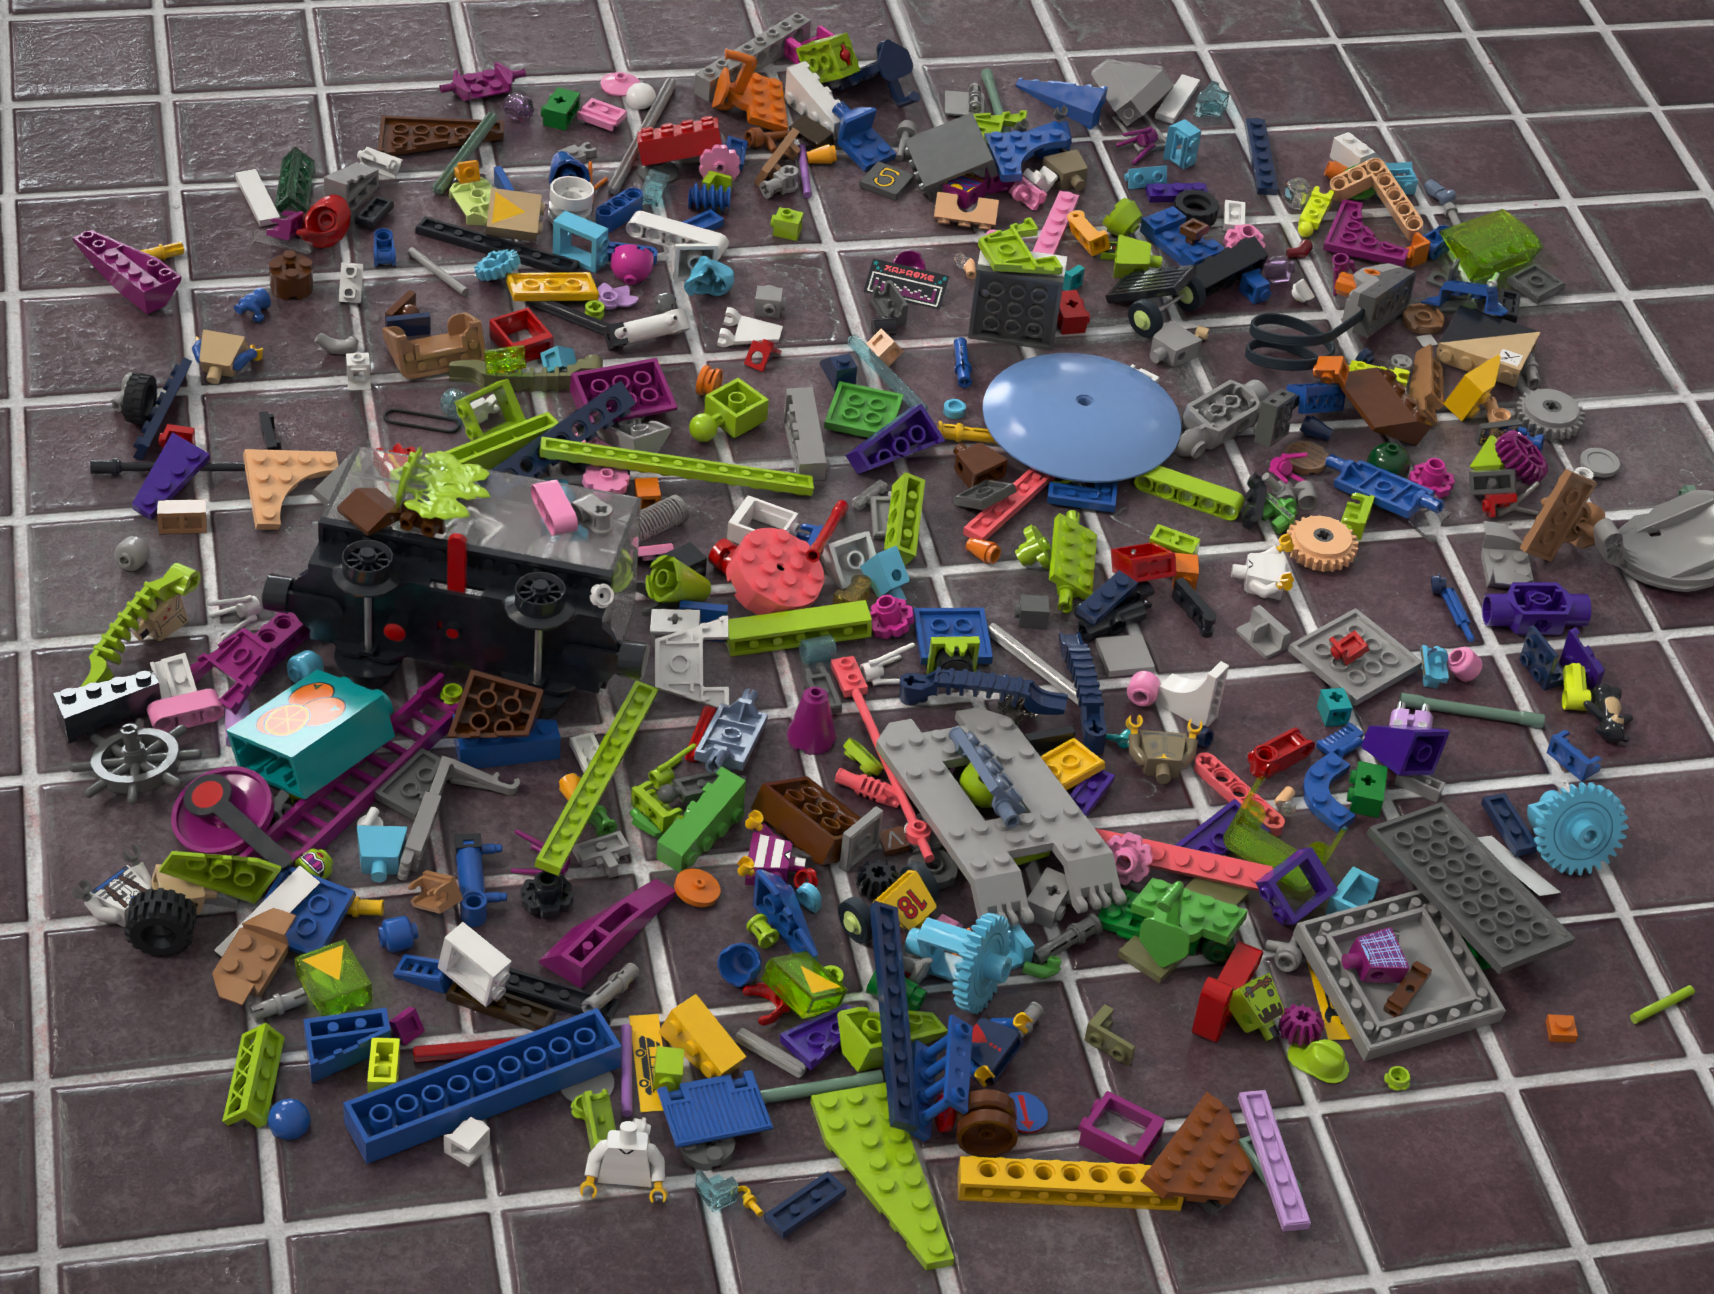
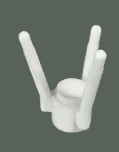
M248 595L241 598L207 602V606L236 604V606L212 612L210 617L237 611L240 618H246L222 635V640L232 636L247 624L258 620L256 615L261 613V606L257 597Z
M910 643L877 659L861 664L860 671L865 682H872L873 686L900 684V679H880V676H884L883 666L900 660L902 656L899 654L915 647V644Z

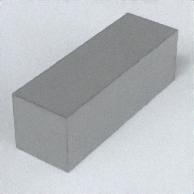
M1397 775L1394 783L1436 803L1442 795L1445 782L1429 775Z

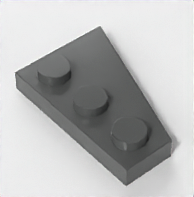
M421 748L375 791V799L415 821L425 791H430L441 758Z

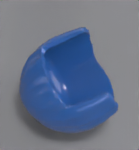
M735 943L721 951L718 956L717 967L727 983L734 987H743L752 983L760 974L762 959L760 952L751 944Z

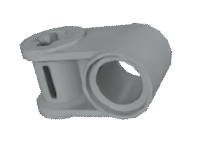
M592 493L570 503L576 513L578 523L594 535L606 536L612 532L610 516L613 510L609 504H606Z

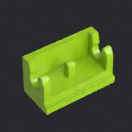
M1353 493L1351 498L1357 499L1361 503L1347 502L1341 523L1346 524L1348 529H1352V535H1356L1358 540L1362 539L1375 497L1373 495L1367 496Z
M1157 524L1149 538V543L1154 542L1174 553L1198 555L1199 538Z
M646 781L639 786L632 787L631 806L638 808L642 814L648 816L663 833L668 830L677 818L683 819V816L679 815L683 812L680 807L672 809L668 804H664L658 799L654 789L647 790L654 786L652 781Z
M603 1089L598 1094H593L592 1090L584 1091L581 1099L591 1150L599 1141L607 1139L609 1131L616 1130L608 1089Z

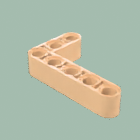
M1369 159L1331 179L1330 189L1334 191L1333 199L1335 201L1342 202L1343 199L1347 200L1373 187L1409 241L1412 242L1414 233L1419 232L1422 236L1424 235L1422 218L1381 159Z

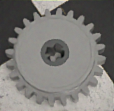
M1554 389L1529 390V394L1523 393V396L1519 397L1515 407V416L1521 421L1522 427L1526 428L1534 436L1543 434L1545 436L1544 439L1563 440L1564 438L1570 439L1571 435L1576 436L1577 432L1581 431L1585 420V412H1582L1583 407L1578 406L1579 402L1575 401L1573 397Z

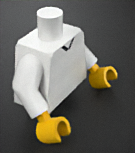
M1289 534L1282 535L1279 538V546L1274 545L1261 553L1248 554L1245 565L1233 564L1231 578L1244 579V591L1247 593L1258 595L1261 598L1268 597L1281 600L1283 589L1285 591L1291 590L1293 587L1292 583L1294 582L1292 574L1290 572L1285 573V554H1282V551H1293L1294 544L1292 543L1291 536Z
M626 1121L621 1123L620 1131H609L607 1139L599 1141L590 1151L584 1174L587 1178L580 1186L581 1196H583V1189L586 1186L594 1188L592 1199L596 1196L597 1188L594 1181L595 1178H598L597 1183L651 1187L652 1182H654V1189L649 1195L650 1201L652 1203L655 1202V1191L662 1192L663 1203L666 1201L668 1192L663 1187V1182H665L664 1157L656 1145L650 1143L647 1133L637 1132V1125L634 1122Z

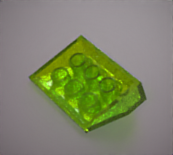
M1504 209L1474 218L1439 232L1454 257L1461 259L1460 266L1471 282L1493 275L1495 272H1501L1531 261L1544 247L1531 228Z

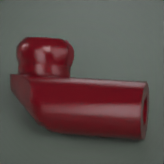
M1305 239L1301 241L1297 248H1287L1286 257H1307L1313 248L1312 242Z

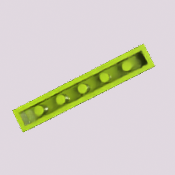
M866 600L728 619V639H726L730 657L867 638L872 635V618Z

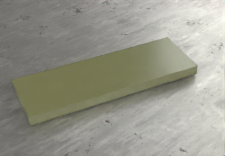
M1194 878L1185 887L1190 891L1211 896L1216 900L1234 904L1238 907L1249 895V892L1244 888ZM1135 935L1118 951L1119 958L1159 984L1189 956L1188 954L1177 962L1166 967H1160L1140 942L1139 937Z

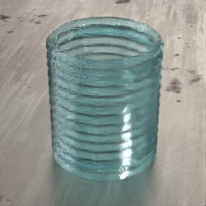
M830 634L801 640L799 643L800 657L804 664L813 665L819 662L831 661V659H836L837 657L836 644Z

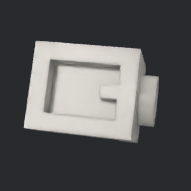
M1043 166L1040 171L1035 170L1034 173L1027 168L1022 174L1046 193L1058 179V175L1046 166Z

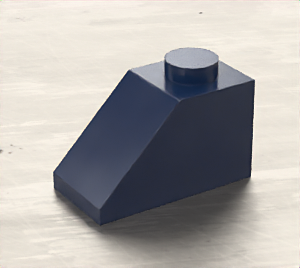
M850 354L832 356L820 361V365L835 391L839 381L856 385L857 365Z

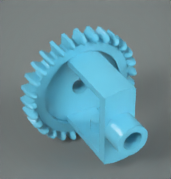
M1580 782L1579 789L1574 784H1570L1569 793L1564 788L1560 789L1561 794L1555 790L1545 792L1539 802L1530 804L1527 808L1529 823L1534 833L1539 836L1535 837L1534 841L1538 845L1537 851L1541 854V857L1553 869L1556 868L1561 873L1566 871L1569 875H1572L1574 871L1578 875H1582L1584 869L1590 874L1592 873L1593 865L1600 870L1602 860L1609 864L1608 855L1616 857L1617 853L1614 851V848L1623 847L1618 840L1626 839L1627 837L1621 832L1628 829V825L1623 822L1628 819V816L1623 813L1626 809L1620 804L1621 800L1614 796L1615 794L1609 789H1605L1602 785L1596 786L1591 782L1588 786Z
M986 913L976 920L977 925H972L971 929L973 931L927 918L921 929L914 927L909 931L905 941V952L922 959L926 957L932 958L933 962L927 974L953 982V986L958 988L953 990V994L956 995L954 1001L961 1010L973 1014L982 1012L983 1007H987L988 1001H992L993 993L997 992V984L1005 983L1011 971L1012 959L1006 957L1010 953V949L1007 948L1011 943L1008 919L995 913ZM944 950L949 951V952H952V953H955V954H958V955H960L961 957L956 956V955H953V954H950V953H947V952H944Z

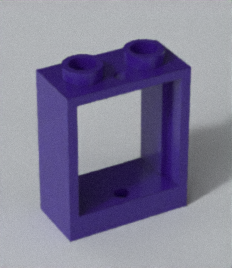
M1312 847L1297 850L1255 882L1259 888L1260 896L1267 901L1272 909L1273 917L1282 926L1295 924L1338 891ZM1299 865L1316 895L1293 912L1276 882Z

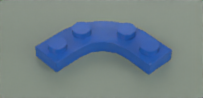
M1331 751L1309 768L1303 782L1304 801L1309 810L1319 820L1336 833H1339L1354 822L1356 815L1336 801L1330 793L1329 786L1349 772L1350 769L1349 763Z

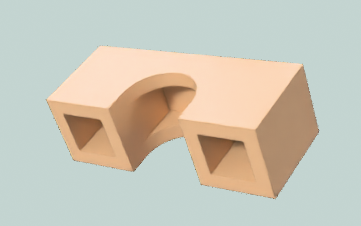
M937 192L934 220H938L939 224L950 225V222H955L960 227L969 228L970 225H977L982 230H991V227L995 228L999 200L978 197V204L975 210L963 212L958 208L957 194Z

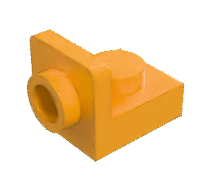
M477 160L459 162L457 167L454 168L455 177L460 184L480 181L479 162Z

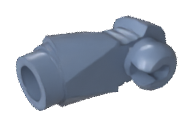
M1433 179L1428 180L1424 184L1427 194L1439 200L1441 205L1453 202L1456 199V192L1450 189L1447 191L1445 187Z

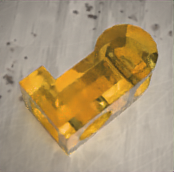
M863 574L854 575L851 578V584L845 591L838 589L834 593L833 605L867 601L870 597L871 579Z

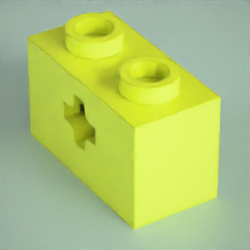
M372 1038L367 1080L368 1093L398 1082L400 1067L399 1038Z

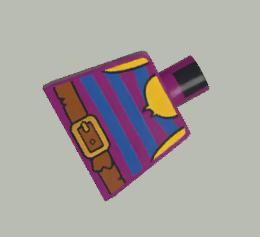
M969 172L943 183L942 193L957 194L958 207L968 209L978 202V197L984 198L986 196L988 179Z

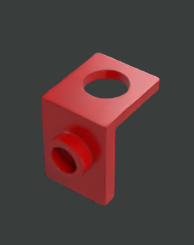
M763 339L762 342L753 340L744 364L764 372L771 352L781 354L782 350L775 348V343ZM755 352H761L763 355V360L759 364H754L752 361V355Z

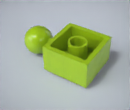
M736 378L705 395L704 413L692 418L689 424V432L695 440L708 442L716 436L718 427H720L730 436L736 438L767 421L769 399L740 378Z

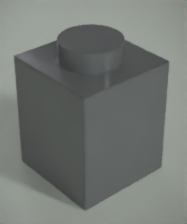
M1020 594L1019 604L1014 606V618H1018L1019 628L1047 629L1050 613L1049 596Z

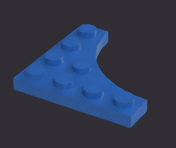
M1058 129L1050 131L1032 130L1030 132L1012 131L1006 133L995 131L984 133V140L992 155L1001 182L1022 181V163L1032 157L1035 151L1067 147L1063 130Z

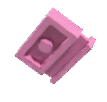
M593 98L582 107L581 111L577 112V119L613 131L614 127H617L627 117V110Z

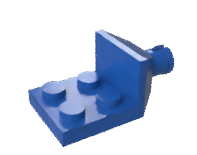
M841 101L832 109V113L840 119L837 144L864 172L871 170L878 161L885 164L894 160L897 153L872 128L877 112L875 107H858L851 110L844 101Z

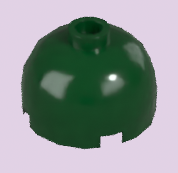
M1379 444L1370 451L1367 458V463L1405 479L1408 478L1411 460L1408 452L1398 444Z

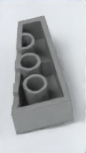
M813 387L786 389L783 424L795 471L797 474L813 476V481L825 480V474L829 470L830 464L829 458L825 457L826 448L822 440Z

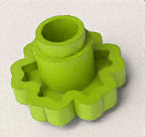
M1031 524L1024 528L1023 532L1027 539L1026 542L1019 545V548L1015 550L1016 556L1023 566L1028 564L1031 566L1039 562L1043 568L1048 570L1050 569L1051 545L1046 537L1042 536L1037 527Z

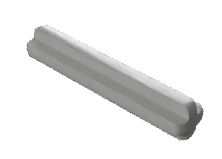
M741 1028L737 1032L735 1041L797 1078H801L805 1074L807 1067L799 1059L745 1028Z

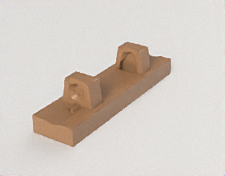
M795 128L791 129L763 166L754 184L759 186L768 177L773 179L774 173L782 168L778 163L783 156L792 161L796 159L801 150L794 144V140L799 134L798 130Z

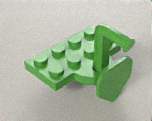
M1155 878L1149 881L1131 904L1132 913L1147 917L1141 923L1139 939L1160 967H1166L1185 958L1189 954L1190 943L1196 942L1201 937L1227 945L1246 920L1248 911L1234 904L1216 900L1211 896L1190 891L1184 888V884L1181 881L1170 884Z

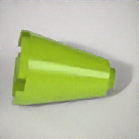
M663 555L658 557L650 566V568H653L651 574L646 576L648 596L660 603L680 602V600L703 602L711 593V583L708 579L673 556Z

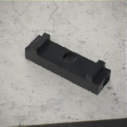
M268 411L259 412L260 428L266 450H281V441L275 440L273 433L275 428L274 414H269Z

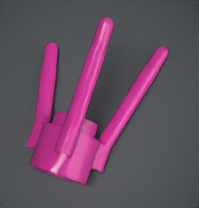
M1282 453L1281 457L1278 456L1271 460L1269 472L1275 474L1285 484L1288 483V480L1284 476H1288L1298 482L1305 481V479L1292 473L1293 467L1289 459L1307 457L1308 453Z

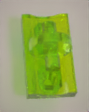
M519 345L484 350L485 372L487 374L503 371L511 372L512 370L526 368L525 347Z

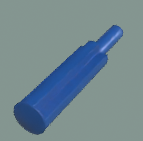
M1454 588L1444 589L1442 597L1457 628L1460 627L1463 630L1468 642H1473L1475 638L1468 626L1470 625V620Z

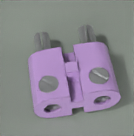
M1398 702L1397 709L1391 712L1389 725L1432 728L1433 715L1429 713L1430 706L1428 704H1423L1421 710H1415V714H1409V709H1405V702H1402V707L1401 702Z

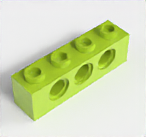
M907 472L892 485L884 550L897 546L904 566L916 557L925 487L924 479Z

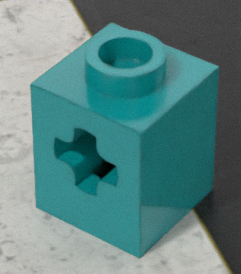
M1344 687L1322 689L1320 691L1317 709L1325 727L1347 725L1353 707Z

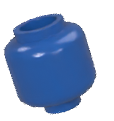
M406 916L383 920L381 927H378L381 948H386L390 953L412 949L414 939H418L416 923H411Z

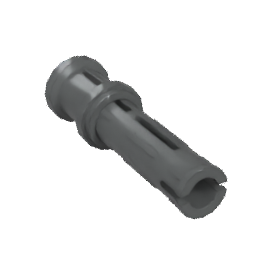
M1088 913L1082 921L1070 924L1066 932L1035 949L1032 961L1042 965L1050 956H1056L1074 944L1082 945L1092 935H1099L1103 931L1099 918L1093 913Z

